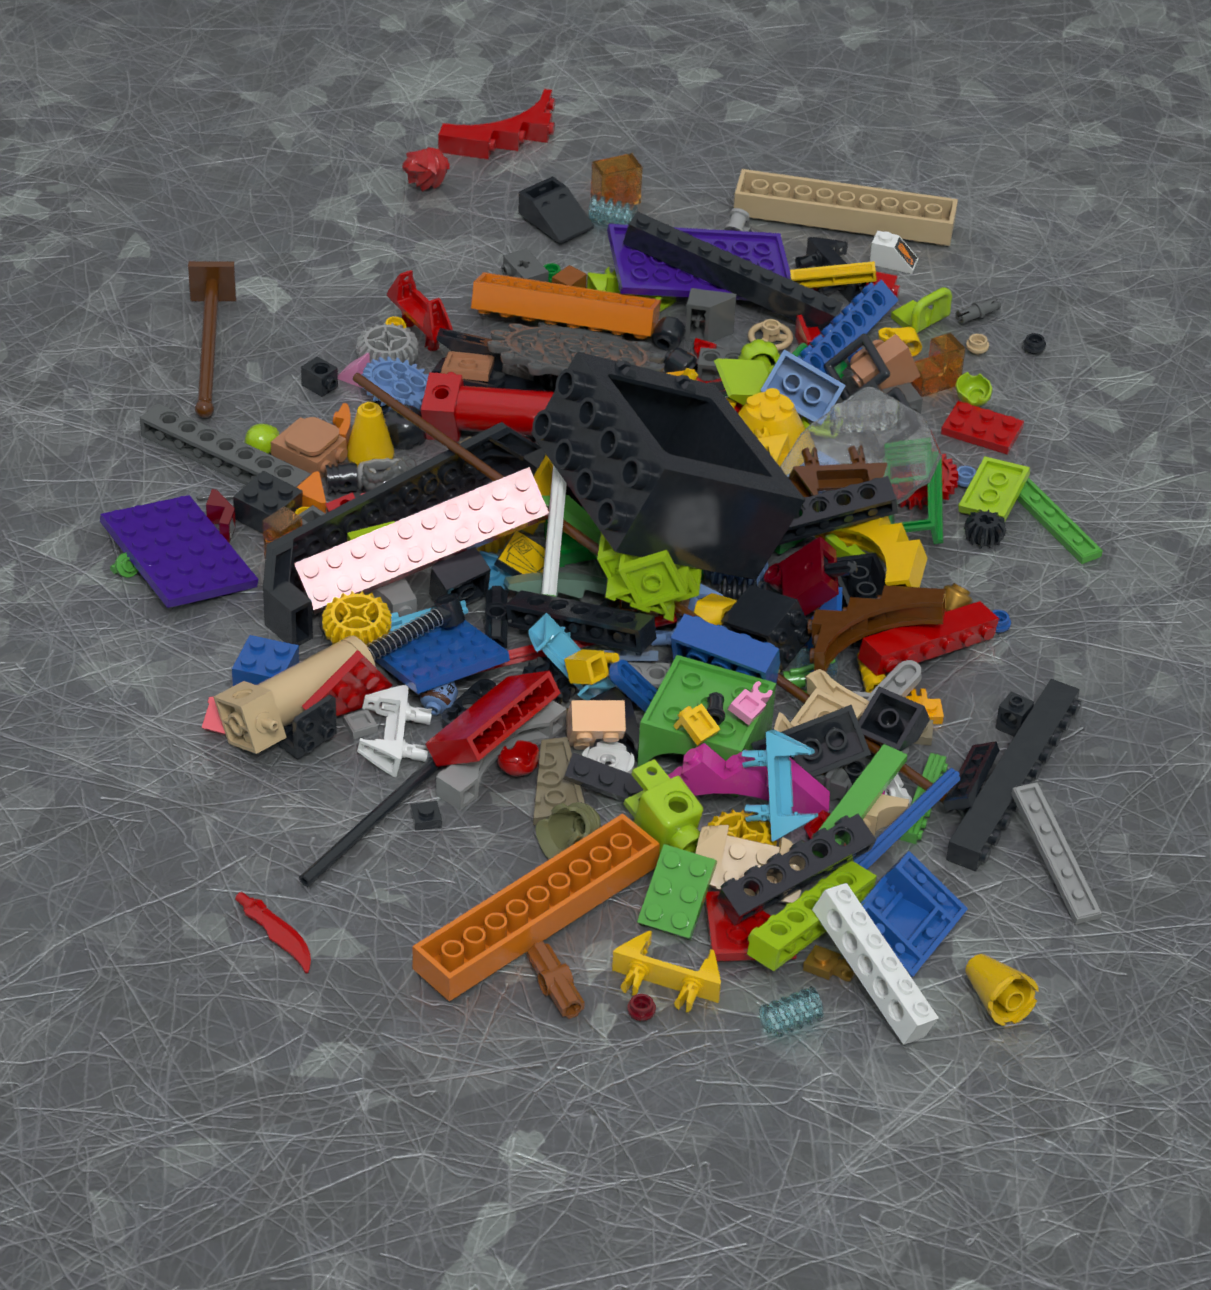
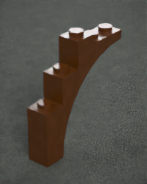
M884 585L882 595H878L877 599L850 597L848 607H844L843 611L816 609L813 619L808 621V634L812 635V645H814V648L810 650V664H814V671L821 669L826 672L830 663L841 651L868 635L901 626L943 624L946 612V589Z

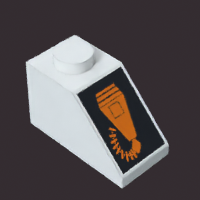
M877 231L872 241L870 262L875 261V266L913 274L918 263V257L899 235Z

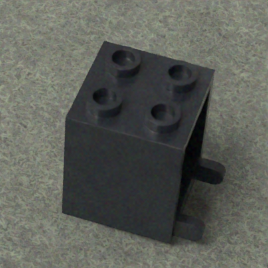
M749 585L721 620L722 626H725L730 631L747 634L752 639L763 643L769 642L779 648V669L782 670L787 668L812 636L808 634V622L798 599Z

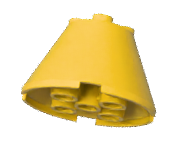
M769 388L766 392H760L748 397L738 413L753 433L758 427L761 434H763L764 426L769 429L770 436L788 433L791 454L782 467L786 475L790 474L793 466L804 464L801 451L808 447L811 453L814 447L813 442L794 403L785 395L780 394L778 389Z

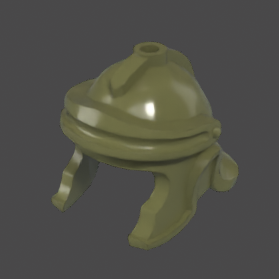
M575 802L568 806L561 803L551 810L552 814L548 819L540 820L536 824V836L544 854L551 859L601 827L600 817L597 811L586 803Z

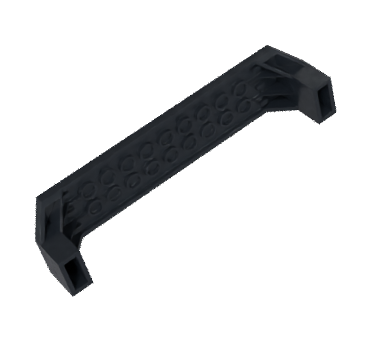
M503 422L459 444L504 477L530 467L534 477L546 456L538 444ZM448 449L268 543L263 580L265 626L286 643L300 646L313 639L312 600L302 593L304 590L295 572L294 563L347 542V533L392 521H399L494 481Z

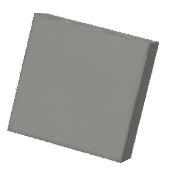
M368 709L343 716V723L353 739L378 732V725Z

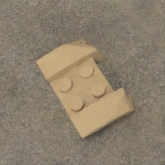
M818 669L806 676L807 693L810 695L808 700L791 723L784 714L779 712L774 730L784 731L851 704L859 721L870 701L843 687L825 671Z
M729 825L703 826L695 854L717 861L710 888L721 891V885L731 878L740 879L749 868L758 865L760 868L767 864L766 861L771 856L777 853L783 855L789 852V848L794 844L782 837L779 840V847L728 836ZM790 864L792 869L797 871L801 870V868L797 864ZM767 876L770 882L778 883L775 877ZM744 889L747 895L755 896L753 890ZM801 890L780 902L793 903L800 897Z

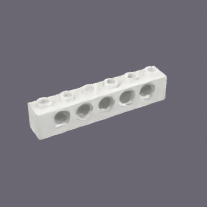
M845 883L826 889L813 907V912L903 1045L924 1038L939 1017L848 884Z

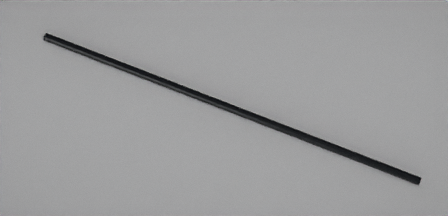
M607 598L600 605L616 608L620 604V599L616 598L614 601ZM432 757L302 873L299 876L300 882L304 886L309 887L441 766H436Z

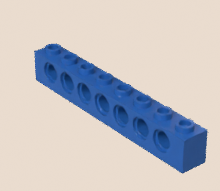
M882 279L875 285L870 282L861 290V293L851 300L852 303L842 309V313L838 314L820 332L821 334L810 342L811 345H808L799 353L802 357H797L826 373L823 367L824 364L860 335L867 334L896 304L898 298Z

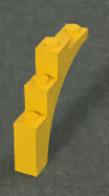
M888 516L815 535V538L821 536L825 540L826 535L834 533L848 547L856 544L862 550L870 553L876 552L877 556L886 564V586L920 587L927 562V556L920 539L909 541L903 524H891Z

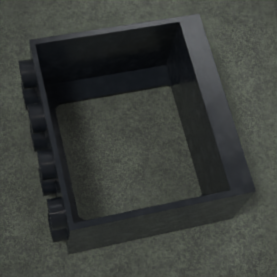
M577 352L568 369H564L559 374L556 381V390L544 410L537 413L533 421L531 434L617 553L645 557L667 550L674 564L756 580L806 500L717 386L692 380L686 375L676 376L631 365L628 361L624 360L618 362Z

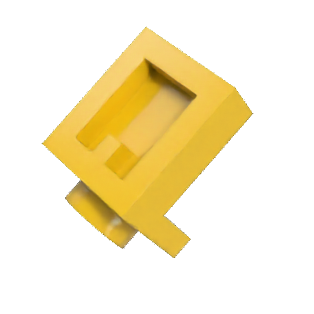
M702 704L693 709L691 706L683 709L677 715L679 717L678 721L673 725L676 730L684 727L697 746L720 731L719 726Z

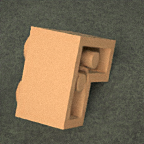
M572 700L566 715V732L569 745L574 746L576 750H585L589 746H594L596 739H603L604 742H616L619 739H623L626 732L625 700Z

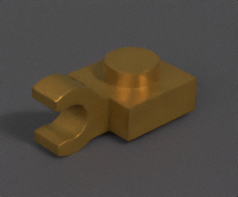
M818 945L814 946L803 964V971L827 980L832 975H835L844 981L850 982L855 975L845 958L841 959L840 953Z

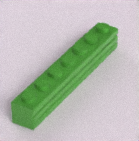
M930 753L922 776L932 783L937 781L948 769V764H946L947 757ZM919 786L917 787L912 803L925 792L924 789ZM932 808L900 837V840L913 844L921 840L923 836L922 828L926 829L928 822L926 817L930 818Z

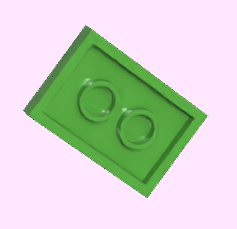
M664 844L637 923L691 940L717 861Z

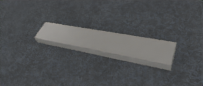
M1038 783L1014 787L1011 794L1074 924L1100 919L1102 912Z

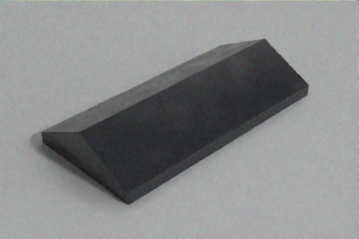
M852 704L781 731V733L815 750V753L810 755H795V757L789 755L791 759L812 777L871 755ZM766 738L751 743L754 750H766L767 748Z

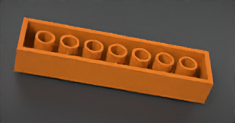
M485 272L473 283L471 308L477 309V312L482 314L497 312L502 317H513V315L522 316V319L527 321L542 319L547 324H558V322L566 323V326L571 328L586 326L591 331H602V329L611 330V333L616 335L631 333L634 334V337L642 339L653 334L659 321L661 300Z

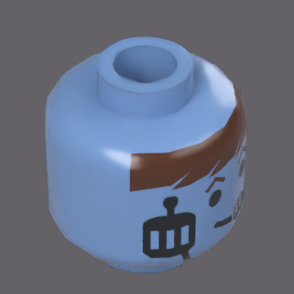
M454 681L422 692L420 701L425 708L432 709V715H439L446 708L452 706L458 696V690Z

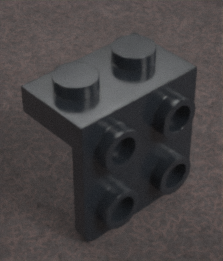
M330 694L297 715L293 719V725L284 730L287 738L276 744L296 759H299L306 753L313 751L321 743L331 739L337 734L336 698Z

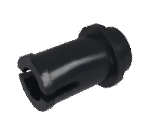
M713 692L707 697L706 710L717 725H720L726 716L723 710L724 696Z

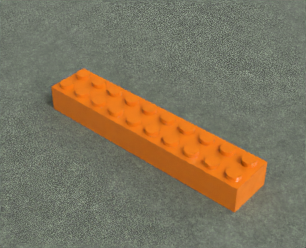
M622 813L413 945V970L450 1002L527 952L535 943L544 941L655 869L659 859L660 843Z

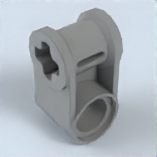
M733 208L730 212L729 224L725 226L724 230L752 232L750 215L743 209Z

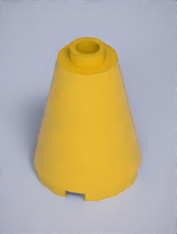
M365 402L358 407L349 438L347 459L349 462L352 461L357 464V467L359 463L372 459L394 458V447L382 409L374 402Z
M978 954L968 961L965 969L966 975L989 1016L996 1023L1006 1025V1022L1012 1021L1015 1024L1029 1015L1037 1002L1034 998L1035 992H1039L1033 978L985 954Z

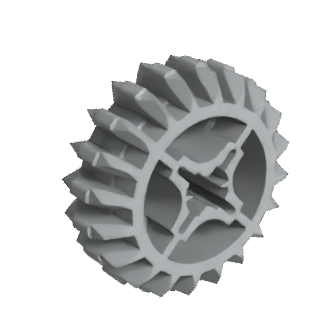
M384 323L380 326L375 324L374 328L367 327L366 331L361 332L356 342L357 357L360 358L366 353H370V363L372 359L378 361L379 357L386 361L387 357H390L393 361L399 358L403 363L405 360H408L409 365H413L418 356L419 343L415 333L410 332V328H403L402 325L395 326L394 323L391 325Z

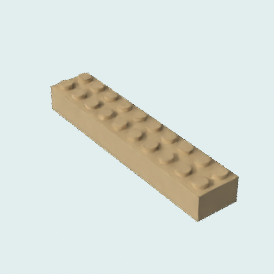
M746 169L741 171L734 198V208L745 210L751 218L779 221L786 224H800L808 227H822L829 230H843L851 233H864L875 236L877 231L890 232L906 240L949 246L951 244L958 199Z

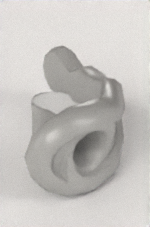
M372 459L359 463L356 472L358 489L364 488L361 479L364 466H367L370 471L377 473V470H385L392 467L401 459Z

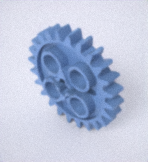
M379 357L378 361L372 359L371 363H367L362 373L364 377L400 403L414 406L419 410L421 409L429 374H424L425 369L418 370L416 368L417 364L411 366L408 360H405L403 363L399 358L393 361L390 357H387L386 361ZM367 391V395L373 396L370 392ZM373 397V401L379 400L377 397Z

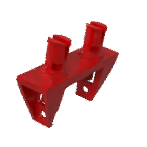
M412 270L399 274L389 288L387 297L402 311L401 317L406 327L416 325L425 334V347L428 346L427 349L429 351H436L440 347L439 341L436 340L439 329L453 330L445 307L440 298L429 301L416 289Z

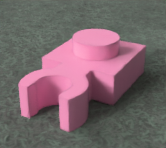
M760 681L753 685L750 692L744 689L728 708L730 712L748 725L762 713L766 706L765 703L768 702L773 692L769 690L767 693H761L758 690L761 685Z

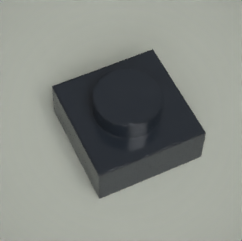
M437 801L410 804L415 831L442 827V818Z

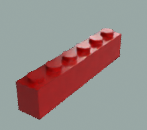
M981 601L945 612L943 624L901 626L865 637L862 640L858 659L876 676L891 672L902 661L912 660L918 663L990 640L996 633L999 618Z

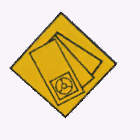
M516 531L508 540L494 565L511 576L542 573L544 570L545 547L523 533Z

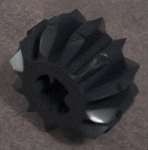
M979 509L977 513L971 512L964 525L966 540L971 541L972 545H980L981 548L983 546L992 548L993 545H1000L1006 534L1004 518L999 517L998 512L991 513L990 510L982 511Z

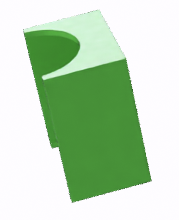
M676 655L640 722L638 767L657 755L666 753L685 755L690 749L698 747L684 727L676 730L673 725L679 719L677 715L688 706H691L693 709L702 704L707 709V697L713 692L724 696L723 710L726 716L725 720L718 725L720 731L701 744L705 743L725 761L732 755H737L745 749L748 751L754 750L751 743L766 738V732L772 729L776 683ZM760 681L761 685L758 690L761 693H767L769 690L773 692L768 702L765 703L766 706L762 713L748 725L730 712L728 708L744 689L750 692L753 685ZM730 794V795L738 797L739 794Z

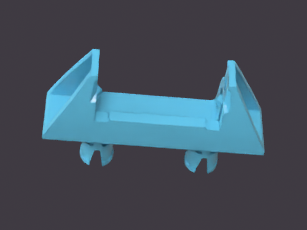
M546 613L528 630L531 642L537 652L542 650L569 679L564 659L581 649L570 638V632H564L566 627H560ZM608 677L592 685L574 684L580 690L577 695L584 700H590L616 687Z
M770 730L766 732V750H743L742 756L752 757L755 760L743 762L742 765L744 768L766 766L768 769L770 802L764 805L746 804L745 811L758 812V814L747 816L745 819L746 822L770 821L772 841H775L818 817V813H792V771L789 755L795 757V755L814 754L815 750L777 730Z

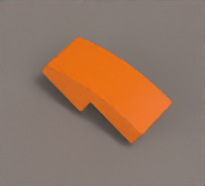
M343 403L339 411L334 413L333 425L339 428V434L346 438L348 446L351 435V416L348 404Z

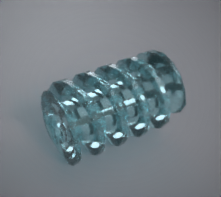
M594 194L589 204V219L591 222L598 221L601 225L606 223L607 226L608 224L628 225L638 211V206L634 205L632 210H630V203L627 202L624 208H622V201L620 200L614 206L613 198H610L608 203H605V196H602L597 201V194Z
M812 986L809 989L800 990L799 993H792L789 997H781L779 1001H771L769 1005L763 1004L759 1009L762 1026L770 1034L774 1031L777 1037H783L784 1029L787 1033H793L794 1026L800 1030L803 1029L804 1022L810 1026L813 1025L814 1018L818 1022L824 1019L820 996Z

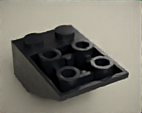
M552 176L519 191L518 213L559 244L594 229L593 223L568 187Z

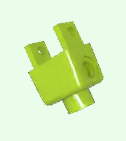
M655 759L633 769L631 775L642 787L643 791L625 799L624 806L635 818L634 823L660 843L659 857L664 844L696 853L700 836L698 826L703 813L701 803L680 776L670 779ZM647 772H654L655 775H649Z

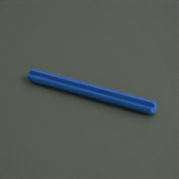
M949 768L876 838L871 851L853 861L868 869L960 781L959 772Z

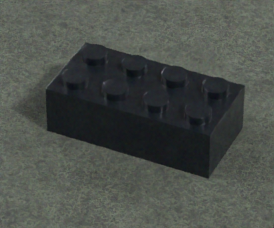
M876 552L837 557V562L854 560L858 568L856 574L838 577V587H843L842 611L844 607H848L850 597L877 599L878 595H882L884 585H886V574ZM863 638L852 643L853 647H861Z

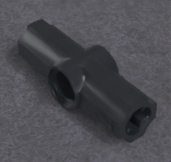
M492 586L489 590H486L485 635L503 648H507L508 619L506 604L508 603V591L504 590L502 586Z

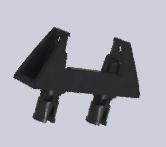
M808 237L806 255L795 258L796 268L800 267V269L813 266L823 267L847 264L841 258V255L847 254L848 243L834 239ZM867 282L817 288L819 292L822 291L823 295L838 290L849 303H852L851 300L862 292L861 290L866 286Z

